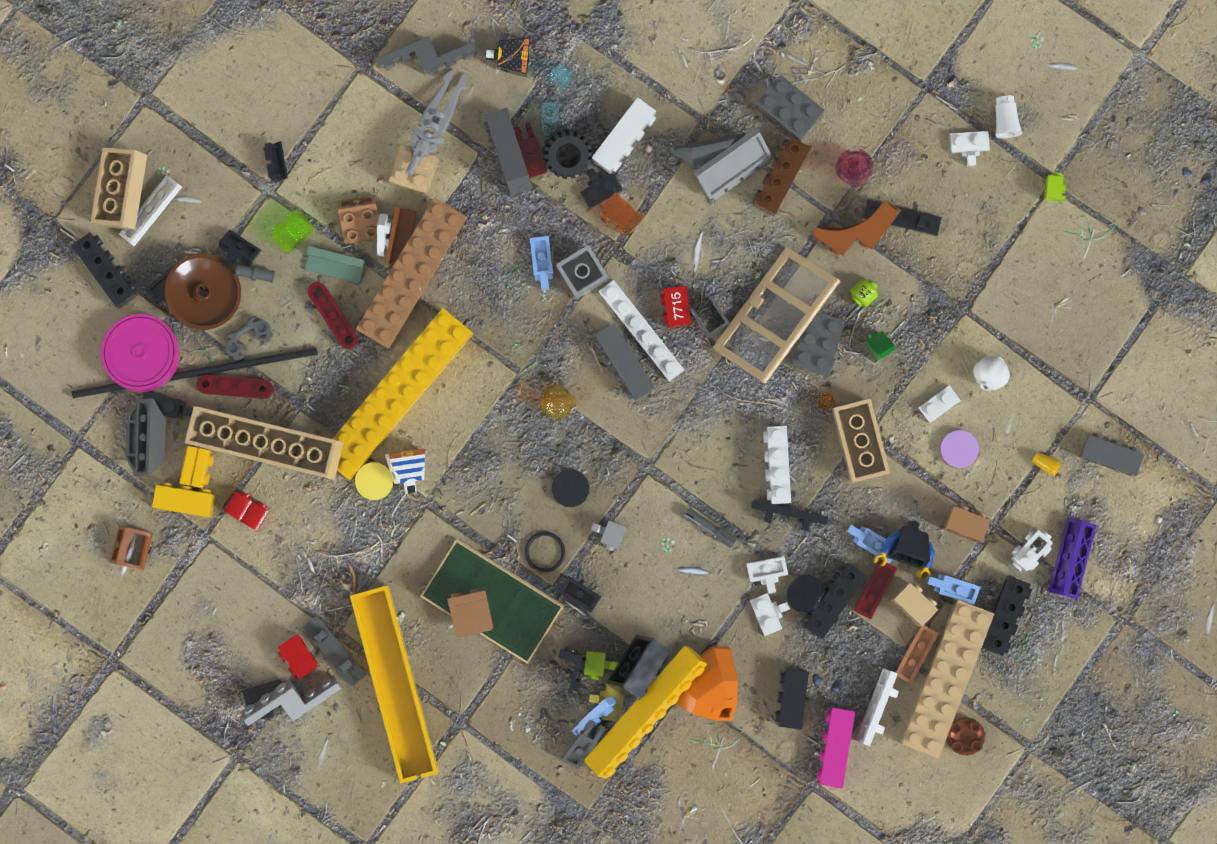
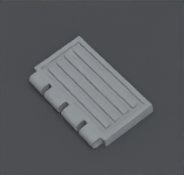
M755 128L697 169L694 174L709 199L713 198L715 201L725 194L724 189L729 191L741 183V177L745 180L755 173V167L760 169L769 163V158L772 155L761 133Z

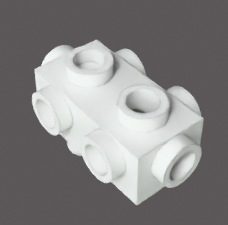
M1044 530L1030 531L1024 538L1026 540L1022 547L1018 545L1011 552L1014 555L1011 558L1014 561L1012 565L1021 572L1022 569L1025 572L1028 570L1032 571L1039 564L1037 560L1041 556L1045 557L1052 550L1050 547L1053 543L1050 540L1051 536ZM1036 540L1040 541V547L1038 548L1034 546Z

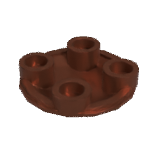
M959 718L951 725L947 736L948 745L959 755L968 756L975 754L982 749L985 742L984 728L973 718Z

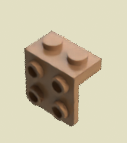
M481 588L470 590V594L462 595V592L451 594V598L447 599L456 637H464L493 629L486 591H481Z

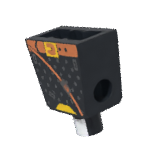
M530 38L499 40L498 49H487L486 60L497 61L496 67L499 71L527 77Z

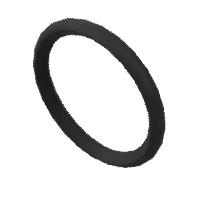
M540 532L528 540L525 547V557L528 564L536 571L551 572L557 569L564 561L565 546L557 535L550 532ZM550 536L556 539L561 547V558L551 568H539L532 563L529 557V547L538 537Z

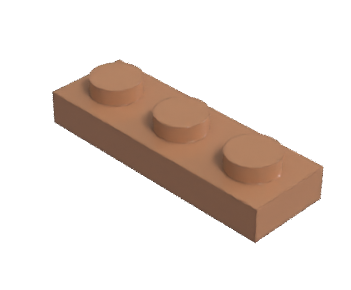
M925 625L918 629L895 671L897 677L912 684L938 637V632Z

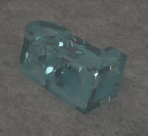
M542 102V137H549L551 133H556L560 102Z

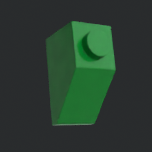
M874 331L867 336L868 340L865 341L876 362L896 350L894 344L883 331L880 333Z

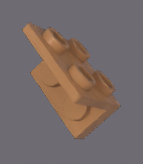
M376 195L338 200V213L344 243L349 244L377 239L379 217Z

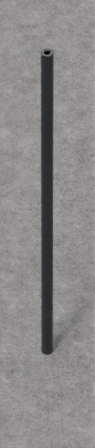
M317 347L175 372L169 381L318 355ZM114 383L72 391V397L74 399L124 390L125 388Z

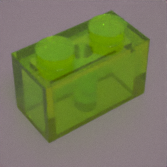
M300 210L291 212L286 217L287 220L282 225L281 223L277 224L270 234L286 254L316 230Z

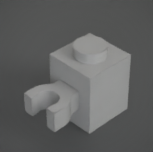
M608 521L606 528L593 523L591 531L603 535L600 542L604 544L603 548L614 551L615 548L619 549L627 527Z

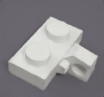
M988 131L951 133V154L962 153V157L967 159V167L975 166L976 156H979L980 152L990 150Z
M388 214L379 215L377 223V256L384 257L385 251L388 249L390 238L387 237L391 232L393 219H388Z
M784 556L746 563L750 583L761 581V585L766 584L768 594L776 593L774 583L779 582L778 577L788 575Z
M768 593L750 600L764 636L782 629L779 619L782 618V612L790 609L787 602L777 605L776 601L772 603Z

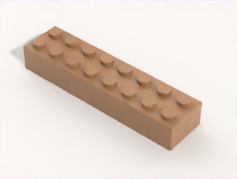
M436 198L432 200L358 324L356 331L388 350L390 349L467 220L465 215Z

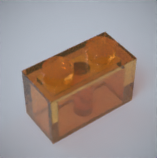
M616 192L600 209V212H602L601 217L608 223L612 221L616 225L615 229L622 236L626 234L629 237L644 221V217Z

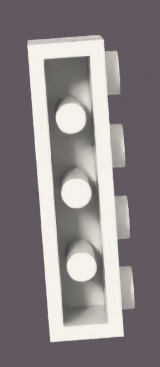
M637 97L593 155L592 161L609 174L612 171L616 172L622 165L620 161L624 155L628 157L634 149L632 147L634 142H639L644 136L645 132L643 130L646 126L650 127L656 120V110Z
M787 426L767 427L766 431L763 432L764 443H767L768 450L764 451L765 462H768L769 470H765L766 481H769L770 489H767V501H771L773 505L790 504Z

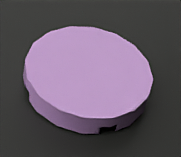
M955 430L943 438L940 451L943 461L949 466L965 468L976 460L979 447L976 438L971 433L964 430Z

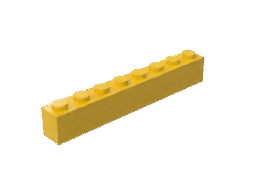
M684 646L649 685L645 696L634 702L583 761L599 777L607 778L613 775L615 768L627 759L628 753L640 744L643 736L651 732L653 725L665 716L666 710L678 701L681 693L686 691L691 686V682L703 673L707 663L692 648Z

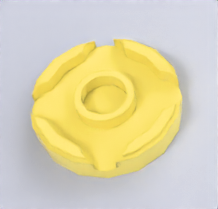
M370 462L358 470L355 477V485L358 492L364 498L380 500L391 492L393 479L390 470L385 465L378 462Z

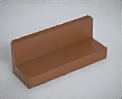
M400 206L395 207L386 256V263L388 265L395 264L413 234L416 211L402 209Z

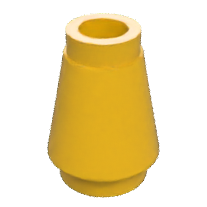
M1038 452L1032 460V463L1049 476H1056L1062 465L1058 461L1059 459Z

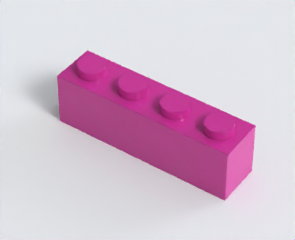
M831 707L830 711L826 712L825 722L828 723V728L823 731L822 737L825 747L820 750L819 756L822 766L821 769H817L816 780H819L820 785L843 789L855 711Z

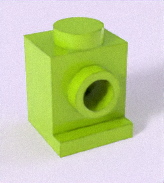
M1051 173V175L1046 177L1044 201L1063 202L1066 199V196L1062 195L1066 191V182H1063L1064 177L1062 173Z

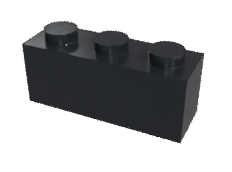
M785 669V672H781L780 684H783L782 692H778L777 703H781L780 711L776 710L775 722H778L779 727L802 730L809 677L808 671Z

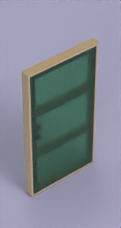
M456 539L420 597L451 616L447 600L451 598V594L462 592V595L470 594V590L481 588V591H486L493 629L478 634L528 664L561 610L564 609V605L461 540Z

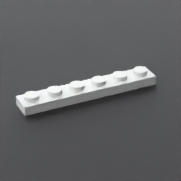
M614 280L599 291L600 295L669 382L684 371L680 363Z

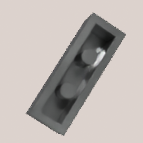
M1095 433L1092 436H1086L1079 458L1132 477L1137 476L1144 454L1140 453V449L1129 446V449L1122 447V443L1111 440V442L1103 440L1104 436Z

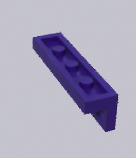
M1067 518L1048 592L1078 599L1097 525L1079 519ZM1087 526L1089 527L1087 535L1085 536L1084 531ZM1082 546V547H1083V552H1082V554L1080 555L1079 551H1080V547ZM1078 565V571L1075 574V566ZM1073 583V590L1071 594L1069 593L1070 585Z

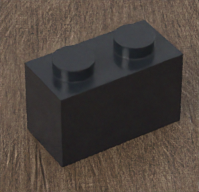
M570 576L567 577L559 590L560 594L591 613L602 597Z

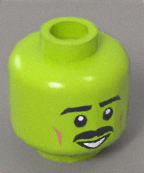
M860 279L850 289L852 294L850 298L859 307L862 305L868 307L878 297L876 290L878 286L871 279L868 281Z

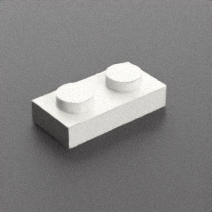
M949 385L918 409L928 423H931L961 400Z

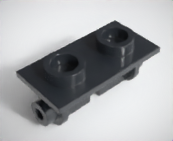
M279 141L274 144L271 142L265 143L263 148L266 161H271V163L266 164L268 178L275 183L287 179L282 142Z

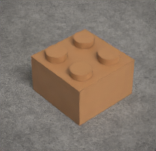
M960 504L950 507L942 529L976 543L983 542L991 521L986 519L987 515L978 511L974 513L968 512L969 508Z

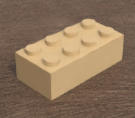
M102 149L90 223L102 227L135 230L147 160L146 154L136 150Z
M871 398L833 408L832 413L851 484L890 474Z

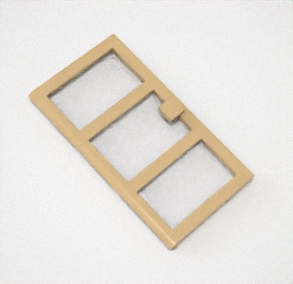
M786 247L715 343L713 349L766 384L840 283V280Z

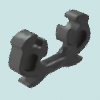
M256 316L249 318L243 326L224 337L225 340L230 339L226 345V352L235 361L243 360L245 356L240 355L242 349L247 351V347L237 341L240 336L252 329H255L254 336L257 340L261 341L260 337L266 335L265 341H270L274 334L271 332L268 322H254L257 319Z

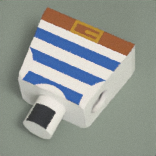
M425 449L386 454L385 457L394 484L404 483L405 494L417 493L415 481L424 480Z

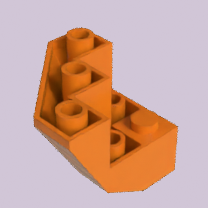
M712 646L699 655L707 663L703 673L691 682V686L686 691L681 693L676 704L694 715L707 719L732 721L737 706L738 679L730 647Z

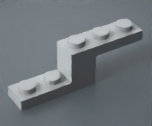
M333 675L331 678L324 679L316 688L308 690L304 696H301L289 680L286 683L279 684L271 693L263 695L256 703L248 705L241 714L244 722L249 726L281 705L294 721L339 691L341 687Z

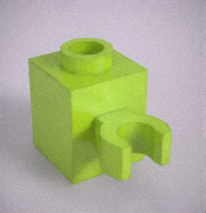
M587 651L584 675H588V679L599 680L600 676H604V669L614 670L619 662L605 661L606 653Z

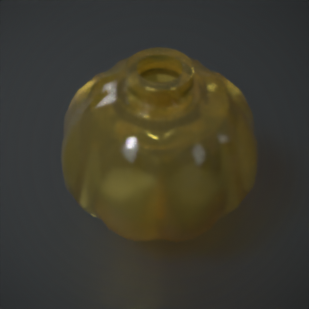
M553 384L544 390V396H540L541 411H545L546 416L555 421L567 418L572 407L576 406L575 395L571 396L569 390L560 384Z

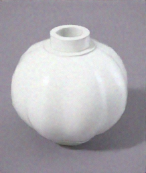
M986 356L974 366L973 372L976 382L985 391L1000 389L1006 385L1010 378L1008 366L999 356Z

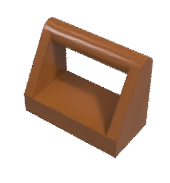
M119 525L110 563L144 571L153 533ZM131 533L144 535L137 565L124 562Z

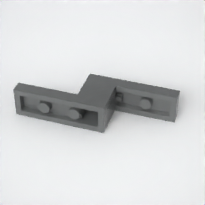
M428 36L381 56L376 60L380 69L385 68L387 70L394 67L395 63L401 60L402 62L411 60L413 55L416 54L424 75H433L439 72V68L444 66L446 68L452 67L457 64L456 61L460 59L468 60L474 57V53L477 52L473 42L441 56H437Z

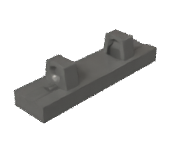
M318 615L302 627L351 686L367 674Z

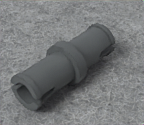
M236 265L235 276L271 283L274 280V270L261 269L255 265L254 267Z

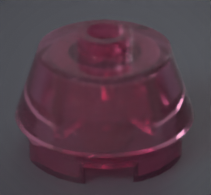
M859 149L860 151L846 150L838 157L836 164L837 176L851 187H860L866 184L873 171L874 164L872 158L861 149Z

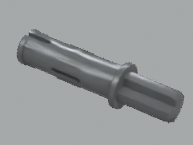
M689 508L683 517L711 535L713 540L717 539L729 548L733 547L736 542V538L722 530L723 527L719 528L692 508Z

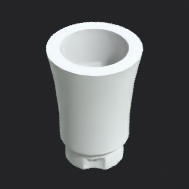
M1014 96L997 97L995 106L996 137L1012 138L1021 135L1022 130L1019 124Z

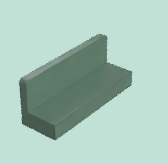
M308 246L306 271L360 284L366 263L364 260Z

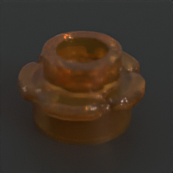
M822 392L818 395L816 404L822 410H829L835 405V401L831 394Z

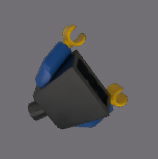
M909 521L908 526L895 530L886 539L881 548L882 553L876 555L873 559L874 563H876L878 558L881 557L883 562L880 566H884L887 563L886 555H889V559L919 568L920 570L917 571L916 577L921 579L922 574L925 573V580L927 575L931 576L928 569L932 566L935 551L929 541V535L919 530V523L917 521Z

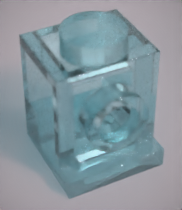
M559 64V66L553 68L547 82L564 92L573 77V71Z

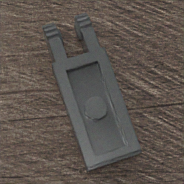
M589 720L584 729L579 732L563 753L561 760L578 769L583 760L598 743L605 727L600 725L595 730L594 735H591L589 732L594 727V721Z

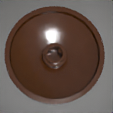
M193 254L180 260L169 271L164 284V298L168 310L182 325L195 330H211L225 324L237 311L241 300L240 281L238 276H235V271L232 267L228 268L223 265V259L211 254Z

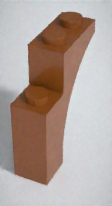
M885 199L875 213L858 224L842 228L819 225L812 234L815 235L814 238L819 243H825L831 247L830 251L837 256H844L856 239L859 240L858 243L862 247L873 249L901 210Z

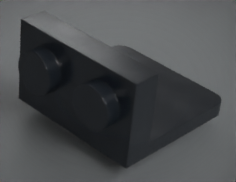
M565 647L564 650H560L558 658L576 663L568 693L572 694L573 690L577 691L580 679L577 678L578 672H583L585 660H582L583 655L576 653V649Z

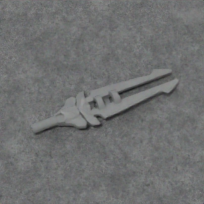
M451 69L442 76L443 84L418 121L421 129L413 125V134L410 137V142L413 145L414 153L405 172L407 175L412 176L419 161L427 154L436 152L439 148L438 145L445 141L444 138L437 136L445 134L460 90L466 89L465 73L462 74L442 113L436 109L455 73V69ZM433 116H436V117H438L440 120H439V121H435L432 117H433ZM427 127L432 128L434 132H429Z

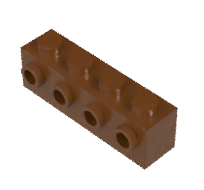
M790 137L789 141L784 140L780 148L783 151L780 158L776 156L771 165L774 168L772 173L766 174L762 182L765 186L762 191L758 190L753 198L756 201L754 205L756 208L775 217L811 149L810 146L793 137Z

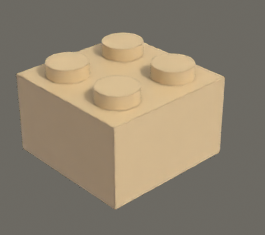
M400 145L389 183L393 186L427 196L438 163L437 156L430 154L424 156L419 161L413 175L409 176L405 172L414 152L413 149Z
M906 583L891 601L917 626L922 627L938 611L935 607L937 603L931 597H925L921 593L923 590L916 583Z

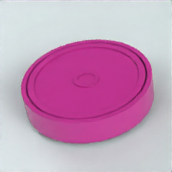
M135 314L122 318L108 330L101 347V359L107 374L118 385L134 392H148L163 386L174 375L180 360V347L174 332L162 320L151 315Z

